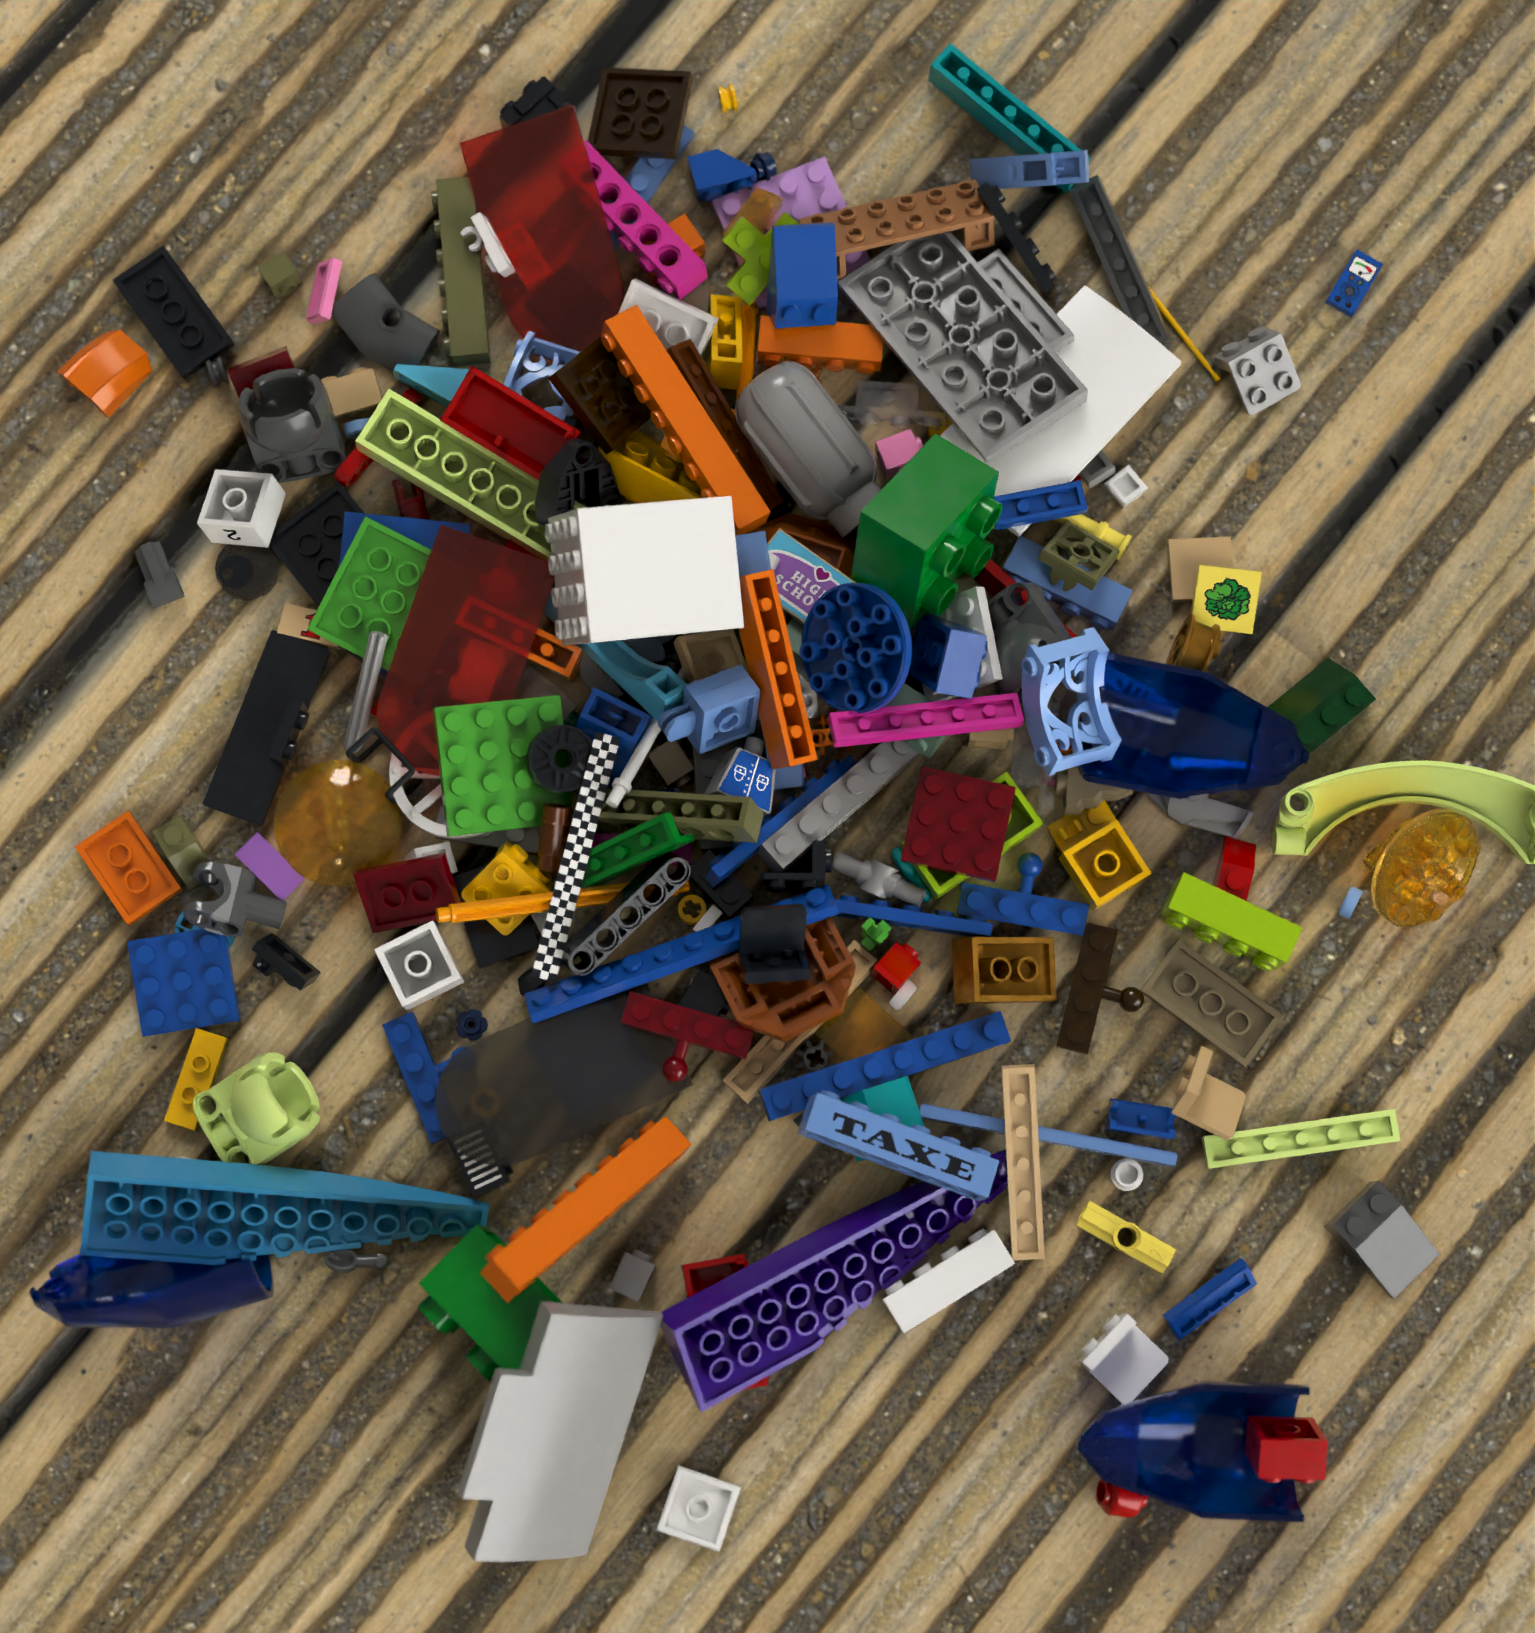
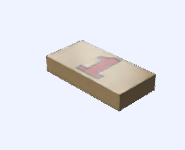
M285 603L277 633L289 635L309 643L340 649L339 645L307 630L317 610Z

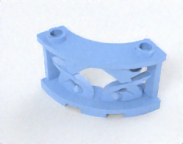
M529 331L524 340L518 339L515 345L514 360L504 385L522 395L521 391L541 379L550 377L580 352L535 338V333ZM531 355L540 357V361L532 363L530 361ZM545 359L553 361L552 366H547ZM524 369H526V371H528V373H526L525 375L521 376L522 373H523V371H524ZM550 382L554 394L564 402L562 406H550L544 409L574 427L576 421L570 419L573 417L574 412Z
M1094 627L1084 629L1079 637L1037 647L1036 644L1029 645L1025 658L1021 663L1022 702L1025 721L1035 750V760L1048 777L1055 775L1056 772L1100 760L1105 762L1112 760L1122 741L1111 719L1107 702L1101 704L1099 687L1104 686L1105 664L1110 650ZM1059 660V666L1055 663H1049L1052 661ZM1071 676H1075V683L1073 682ZM1060 681H1062L1067 689L1076 692L1078 700L1068 713L1067 724L1055 717L1047 708L1049 699ZM1080 714L1083 722L1078 721ZM1055 740L1059 742L1060 750L1065 751L1069 748L1071 742L1073 754L1062 757ZM1081 742L1091 743L1093 748L1083 750Z

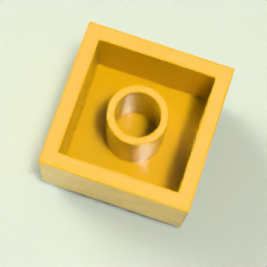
M1117 819L1064 851L1059 857V860L1093 912L1146 880L1152 874Z

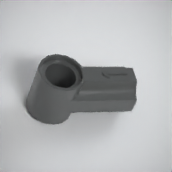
M160 541L148 542L134 551L146 580L144 582L145 590L154 608L185 597L178 577L171 570Z

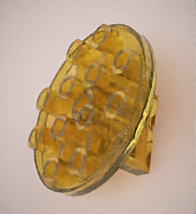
M347 760L325 761L305 769L286 786L275 810L274 834L283 858L289 862V865L298 874L307 880L329 887L356 885L353 874L357 870L388 864L399 846L403 827L400 807L397 802L391 803L385 797V792L391 786L373 769Z
M1437 808L1426 811L1413 819L1407 818L1384 842L1378 844L1362 859L1365 866L1374 872L1371 895L1375 909L1383 918L1400 927H1414L1429 921L1435 922L1440 919L1443 912L1455 901H1459L1464 897L1467 891L1466 885L1472 876L1477 857L1481 851L1477 832L1472 822L1461 813L1449 808ZM1449 898L1444 906L1440 905V903Z

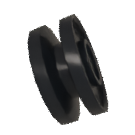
M555 725L539 732L529 743L526 752V768L532 781L543 790L552 793H566L580 788L593 743L590 737L581 729L570 725ZM558 750L564 751L568 756V764L565 768L558 767L554 762V755Z

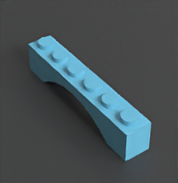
M553 577L541 584L540 610L555 623L559 618L558 608H554L551 597L552 588H555V579ZM622 640L577 644L657 722L663 712L683 705L684 688L688 684L670 667L646 660L634 652Z

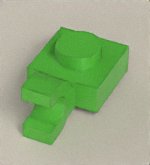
M869 917L861 926L863 932L860 936L864 940L860 945L871 953L889 936L892 928L884 920L876 925L875 921Z

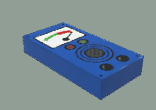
M1356 249L1325 303L1352 318L1383 264Z

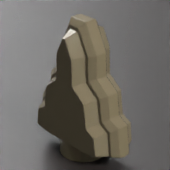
M1090 762L1056 772L1055 796H1063L1064 815H1080L1084 809L1097 808L1102 801H1118L1133 794V782L1120 774L1105 772L1099 763Z

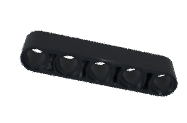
M669 852L653 860L566 942L561 960L563 964L576 975L583 976L592 972L688 880L691 873L689 863L674 852ZM677 861L678 867L675 873L667 875L668 866L672 862ZM654 884L652 895L644 898L643 892L646 886ZM631 906L630 915L626 919L620 920L622 909ZM602 929H607V937L603 941L596 942L598 932ZM584 951L583 960L578 964H573L574 955Z

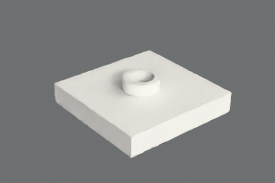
M678 1465L657 1531L720 1552L741 1486Z

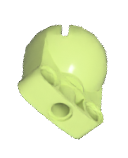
M275 1052L259 1054L210 1089L198 1093L193 1100L194 1113L222 1162L248 1164L245 1160L246 1154L249 1158V1164L266 1165V1163L307 1137L320 1122V1115L317 1114L320 1107L319 1099L311 1082L295 1063H285V1056ZM212 1098L216 1103V1109L212 1105Z

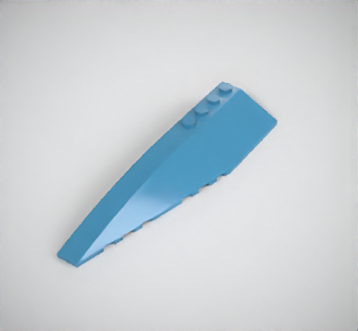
M91 1151L80 1255L219 1265L226 1264L227 1259L242 1258V1262L256 1260V1256L275 1254L276 1258L303 1250L307 1254L362 1248V1243L377 1242L379 1246L392 1244V1240L411 1238V1242L421 1241L429 1235L440 1234L442 1238L467 1235L476 1225L486 1226L489 1203L420 1187L322 1171Z

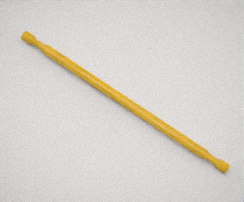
M1149 287L1158 309L1203 367L1209 371L1214 381H1219L1221 378L1212 370L1208 361Z

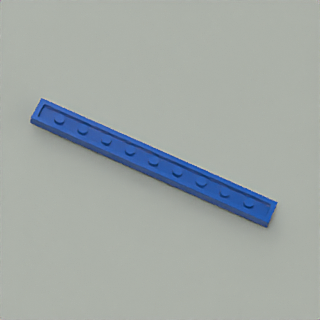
M829 884L772 904H803L807 911L806 925L839 914ZM741 916L598 966L587 975L570 976L561 981L524 993L529 1016L534 1024L739 950Z

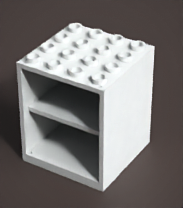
M731 496L579 508L548 518L549 524H545V537L547 543H551L552 556L548 558V568L550 575H554L555 588H552L551 597L554 608H558L559 620L555 621V634L558 640L561 639V646L744 628Z

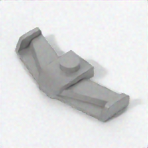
M1145 747L1128 774L1167 813V817L1180 825L1186 824L1222 836L1239 839L1255 813L1251 810L1208 798L1214 786L1187 770L1179 781Z

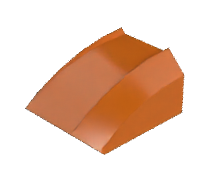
M114 330L107 331L92 340L71 357L57 372L71 387L74 386L101 413L109 418L151 374L152 368L148 353L124 332Z

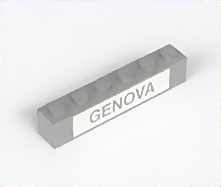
M902 740L880 743L763 842L758 850V856L774 873H784L812 849L813 841H822L915 762L920 754L914 752Z

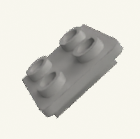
M1259 327L1250 331L1247 338L1240 342H1232L1225 345L1221 349L1222 352L1213 356L1217 368L1230 372L1244 409L1248 414L1254 415L1296 392L1301 386L1282 334L1266 327Z

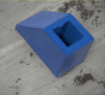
M718 149L687 157L688 171L698 202L704 200L712 202V200L723 197V195L732 192L738 193V190L748 187V190L752 189V184L757 183V174L754 168Z

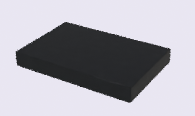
M487 865L453 876L461 903L466 902L461 896L463 889ZM530 915L509 935H502L486 919L464 922L479 969L532 952L539 947Z

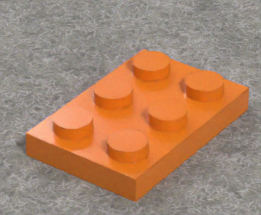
M130 811L125 812L75 846L88 868L129 926L183 890Z

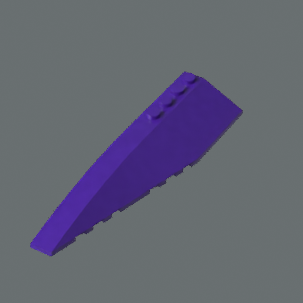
M1006 1149L990 1155L991 1158L999 1160V1164L987 1199L976 1201L922 1181L848 1214L662 1311L663 1319L660 1326L666 1343L698 1409L701 1412L707 1410L815 1351L825 1343L823 1341L825 1336L834 1329L838 1332L848 1323L846 1319L859 1308L864 1310L873 1302L871 1299L882 1288L886 1290L927 1256L925 1252L935 1243L940 1245L950 1237L949 1231L960 1222L965 1224L974 1216V1211L984 1202L989 1204L1008 1188Z

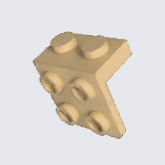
M1201 1046L1195 1056L1189 1055L1182 1067L1181 1072L1184 1073V1077L1180 1078L1174 1090V1095L1177 1097L1171 1113L1225 1140H1230L1235 1133L1246 1095L1243 1091L1206 1074L1213 1051Z

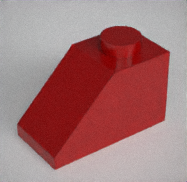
M1225 836L1212 885L1247 901L1255 867L1256 844Z
M896 942L873 967L871 976L895 995L920 966L921 962L917 959L919 954L908 944L904 943L901 946Z

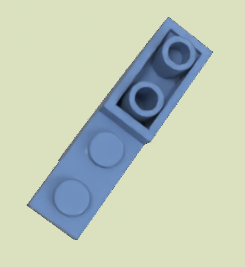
M1088 150L970 159L971 180H976L979 186L987 182L991 188L997 185L999 189L1089 182Z

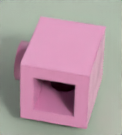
M911 429L876 441L874 451L885 479L896 475L923 447L921 439L919 437L914 438Z

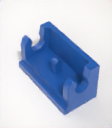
M1110 1098L1105 1131L1170 1141L1175 1138L1176 1130L1173 1128L1174 1119L1177 1116L1171 1113L1173 1108Z

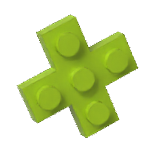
M784 212L773 226L796 225L799 223ZM740 216L721 240L744 260L725 286L750 306L768 285L772 227L764 235L743 216Z

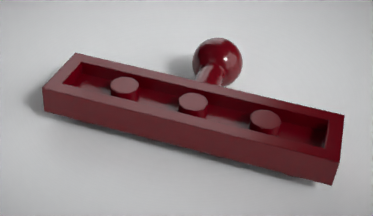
M631 991L621 1020V1024L677 1040L672 1057L668 1058L662 1066V1073L670 1082H680L687 1076L688 1065L685 1057L689 1044L746 1060L754 1030L740 1026L738 1022Z

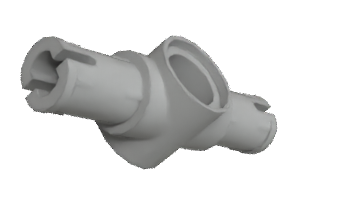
M838 852L832 863V869L856 879L860 889L880 898L886 899V897L892 898L894 896L920 907L925 897V889L901 879L902 876L897 873L898 870L874 859L871 862L868 860L863 862Z

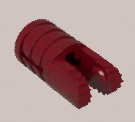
M401 480L391 481L400 517L429 520L422 489L410 483L414 497L406 499Z

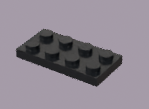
M164 245L113 279L116 287L184 380L204 367L207 360L213 361L235 346L233 340Z

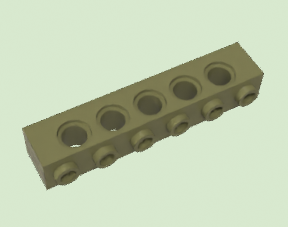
M581 787L574 790L570 805L572 807V820ZM607 788L596 832L622 834L663 813L671 812L680 836L693 834L694 839L757 843L764 813L751 797L631 790L629 794L623 796L618 807L613 808L606 803L613 789Z

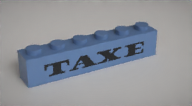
M822 1090L821 1093L817 1092L809 1097L797 1134L976 1201L989 1197L999 1160L990 1157L991 1153L977 1147H972L971 1150L960 1146L961 1142L955 1138L942 1136L940 1139L930 1135L931 1131L928 1128L919 1125L908 1127L901 1124V1119L894 1115L882 1113L879 1116L869 1112L870 1107L858 1102H851V1105L839 1101V1095Z

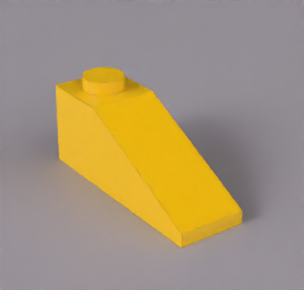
M710 294L709 314L719 319L706 348V366L719 388L737 390L743 365L741 298Z

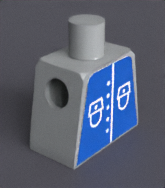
M747 737L744 749L736 747L726 752L704 794L751 797L764 813L763 816L770 814L776 769H771L770 761L761 757L765 742L756 737Z

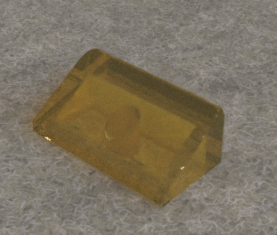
M757 187L722 232L721 236L724 237L740 216H743L762 233L782 207V198Z

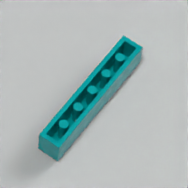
M951 43L930 64L928 81L1018 155L1081 150ZM1088 156V165H1089L1090 160H1091V157H1089V156ZM1077 183L1058 184L1056 186L1068 194L1070 189Z

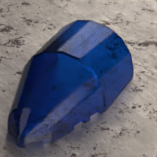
M1109 653L1105 664L1104 686L1099 687L1101 704L1107 702L1111 719L1122 741L1112 760L1105 762L1100 760L1079 765L1078 769L1083 779L1087 782L1182 799L1194 795H1210L1222 791L1278 785L1287 778L1286 776L1301 764L1308 762L1309 752L1302 744L1292 721L1206 671ZM1081 742L1083 750L1093 748L1091 743Z
M78 1254L56 1265L49 1272L51 1278L38 1290L32 1287L29 1291L31 1299L38 1309L67 1327L176 1328L272 1298L274 1294V1281L269 1255L256 1256V1260L251 1261L250 1257L243 1260L242 1258L227 1259L226 1264L206 1265Z
M1202 1380L1102 1410L1079 1435L1076 1446L1079 1453H1081L1104 1482L1142 1496L1146 1495L1162 1501L1163 1504L1168 1506H1175L1191 1512L1200 1518L1304 1522V1515L1297 1501L1294 1479H1281L1280 1482L1270 1483L1258 1478L1245 1455L1247 1416L1295 1417L1299 1396L1310 1395V1388L1303 1384Z

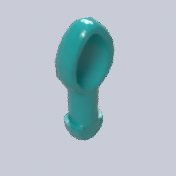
M900 847L893 848L891 854L896 867L908 882L926 890L922 902H928L932 898L928 888L912 864L900 861L902 856Z

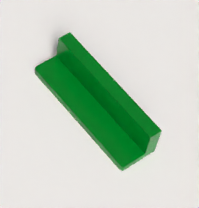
M671 812L663 813L591 848L581 888L601 886L694 841L693 834L680 836Z

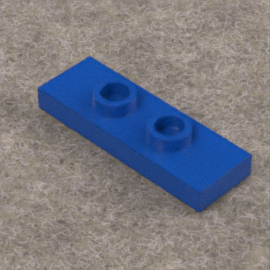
M1240 1258L1192 1294L1186 1296L1181 1302L1164 1313L1163 1317L1172 1334L1179 1341L1254 1287L1257 1282L1248 1264Z

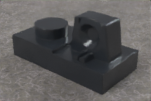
M273 933L258 940L252 948L257 954L252 964L265 976H269L276 970V972L284 977L287 984L296 987L300 991L315 982L321 973Z

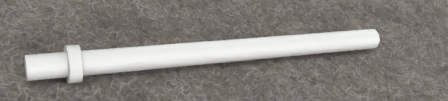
M681 667L677 675L687 683L684 670ZM654 718L651 720L619 778H615L612 783L613 790L606 803L613 808H617L623 796L631 791V782L661 730Z

